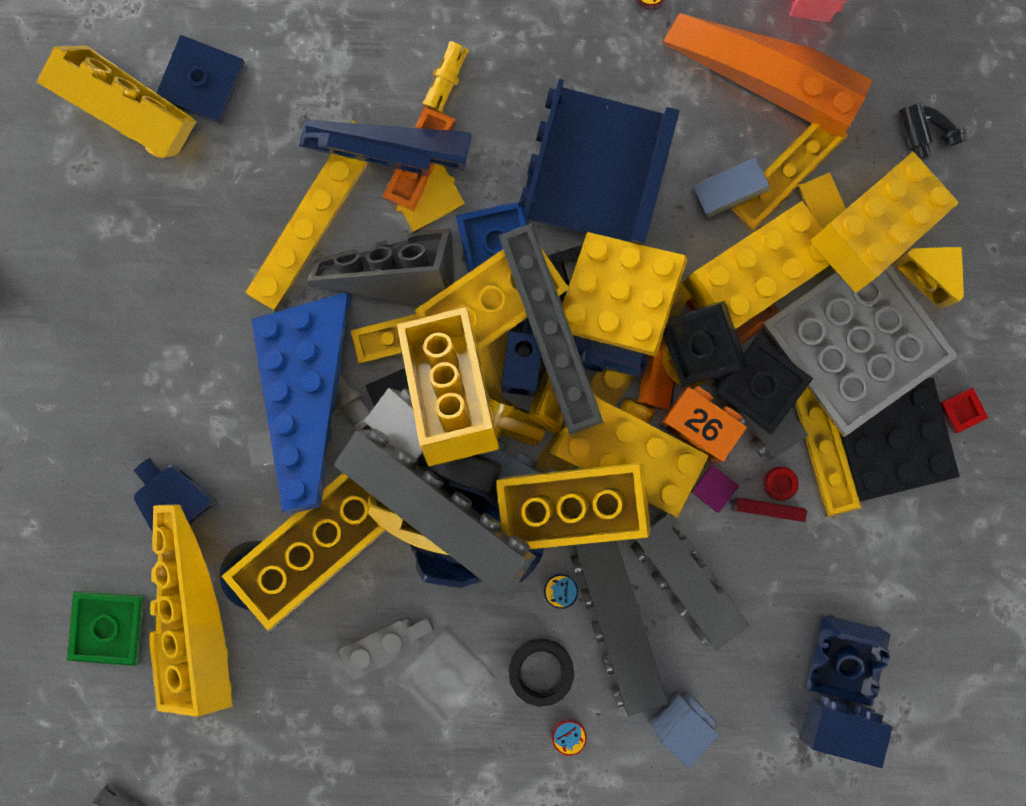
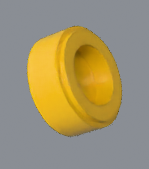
M630 397L624 398L619 408L647 423H651L655 414V409L638 403V400Z

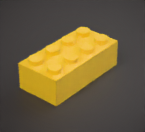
M913 151L815 235L810 242L851 289L857 293L886 270L959 202Z
M801 201L694 271L682 283L699 307L725 300L733 325L737 329L830 266L829 262L810 242L822 229L803 201Z
M464 307L397 324L419 445L428 466L500 449L475 333L467 308Z
M596 396L595 399L604 423L570 435L564 420L560 432L557 433L548 451L549 453L580 469L643 462L648 503L678 518L709 455Z
M643 462L511 476L496 480L501 530L510 537L511 535H516L523 539L530 546L529 549L647 538L651 534Z

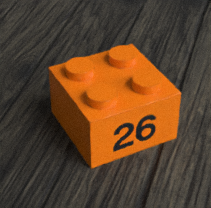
M698 386L695 389L687 387L680 392L658 425L682 442L709 455L708 460L711 462H724L747 428L741 423L743 417L727 406L724 409H720L713 404L712 400L714 397Z

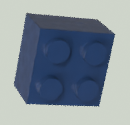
M821 695L820 701L809 700L800 739L812 750L883 768L893 726L883 721L884 715L876 713L874 709L855 704L854 710H851L849 705L843 704L842 701Z

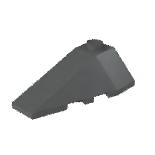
M448 228L417 231L406 234L408 240L388 245L387 240L377 242V247L370 251L359 253L357 250L352 249L316 259L312 265L307 283L309 286L348 292L350 294L412 305H423L454 283L451 230Z

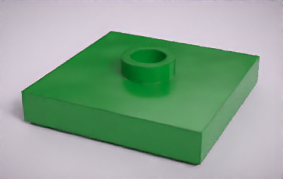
M73 591L67 661L129 666L139 665L145 596Z

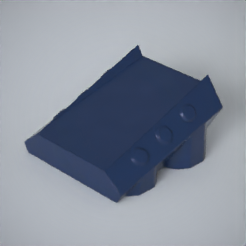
M833 615L824 617L806 688L809 691L872 706L880 690L879 680L882 669L888 666L891 658L888 650L891 635L880 627L875 628L836 618Z

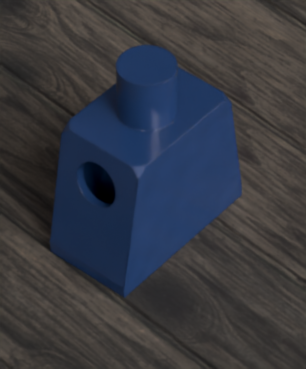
M528 318L517 324L516 332H508L501 385L502 393L533 397L536 395L541 353ZM521 347L528 348L530 350L529 356H519L518 349Z
M148 458L134 469V472L145 486L133 495V498L152 533L153 506L180 505L189 525H191L218 503L210 493L177 465H170L161 472L151 458Z

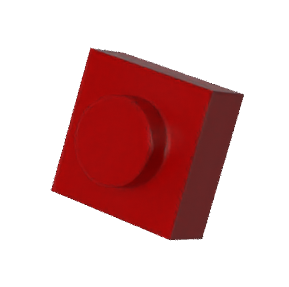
M973 387L940 402L954 434L960 433L989 418Z

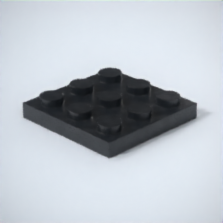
M934 377L925 379L845 437L839 431L860 502L960 477Z

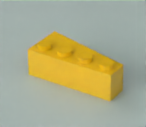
M87 45L54 46L36 83L118 130L124 136L142 144L150 154L158 158L178 155L197 122Z

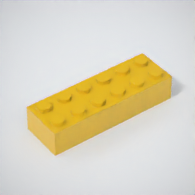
M344 473L323 489L320 507L295 513L221 576L267 631L272 630L386 532L368 514V498L370 493Z

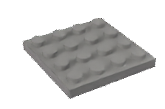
M891 265L857 293L836 272L762 324V327L784 357L813 378L807 388L843 437L958 357L957 353Z

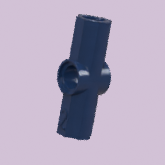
M573 335L585 369L596 372H604L607 369L639 378L645 372L648 362L647 354Z

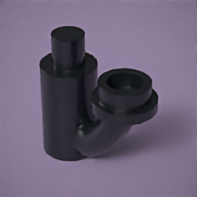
M918 103L898 111L909 149L915 150L917 156L922 161L932 157L929 145L933 143L927 122H931L945 133L940 138L941 141L945 142L946 147L966 141V129H958L945 115L934 108L922 106V103Z

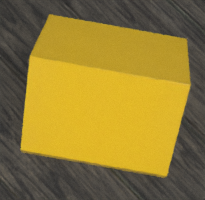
M962 247L912 248L891 264L939 310L959 302L964 297Z

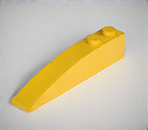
M155 505L153 506L152 550L158 554V562L151 569V581L157 584L156 600H152L150 603V614L156 616V629L150 632L149 644L157 711L200 717L233 707L231 697L232 685L229 680L227 662L228 650L225 645L218 602L198 542L181 506Z

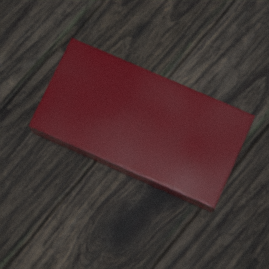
M746 498L733 499L732 511L806 522L807 510L805 508Z

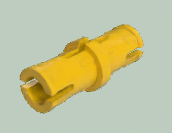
M450 41L448 43V48L439 68H435L432 73L434 79L422 105L429 106L441 113L443 112L452 87L457 86L459 82L457 76L469 53L467 48L464 47L462 49L463 46Z

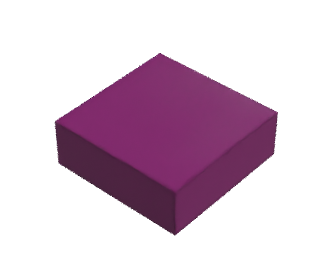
M711 465L691 490V493L716 513H719L739 488V485L715 466Z

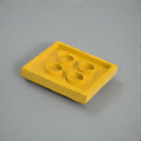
M587 232L569 284V290H567L562 304L572 335L656 357L687 263L686 255Z

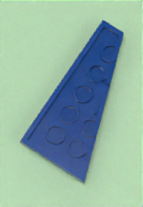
M348 292L251 319L282 512L286 515L321 506L327 467L325 464L327 443L330 442L332 433L330 428L332 411H335L342 359L340 358L343 338H346L347 325L345 324L347 308H350L352 298Z

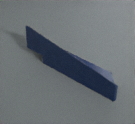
M306 120L303 125L299 147L428 176L431 163L464 171L471 133Z

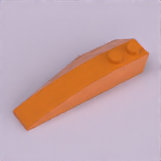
M681 13L678 14L663 41L664 45L809 123L820 125L819 128L836 137H842L850 127L873 81L814 48Z

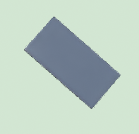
M753 158L694 185L693 189L708 219L769 191L770 186L756 158Z

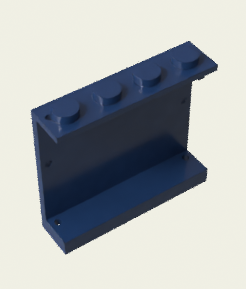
M559 79L557 88H550L545 104V108L551 109L548 121H541L536 141L542 142L539 155L532 154L527 174L533 175L530 188L523 187L518 207L524 208L523 218L582 234L590 232L645 245L680 110L666 107L663 114L564 88V80Z

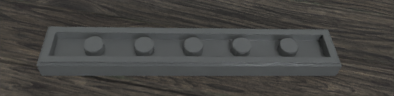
M532 223L499 235L569 434L571 435L604 423Z

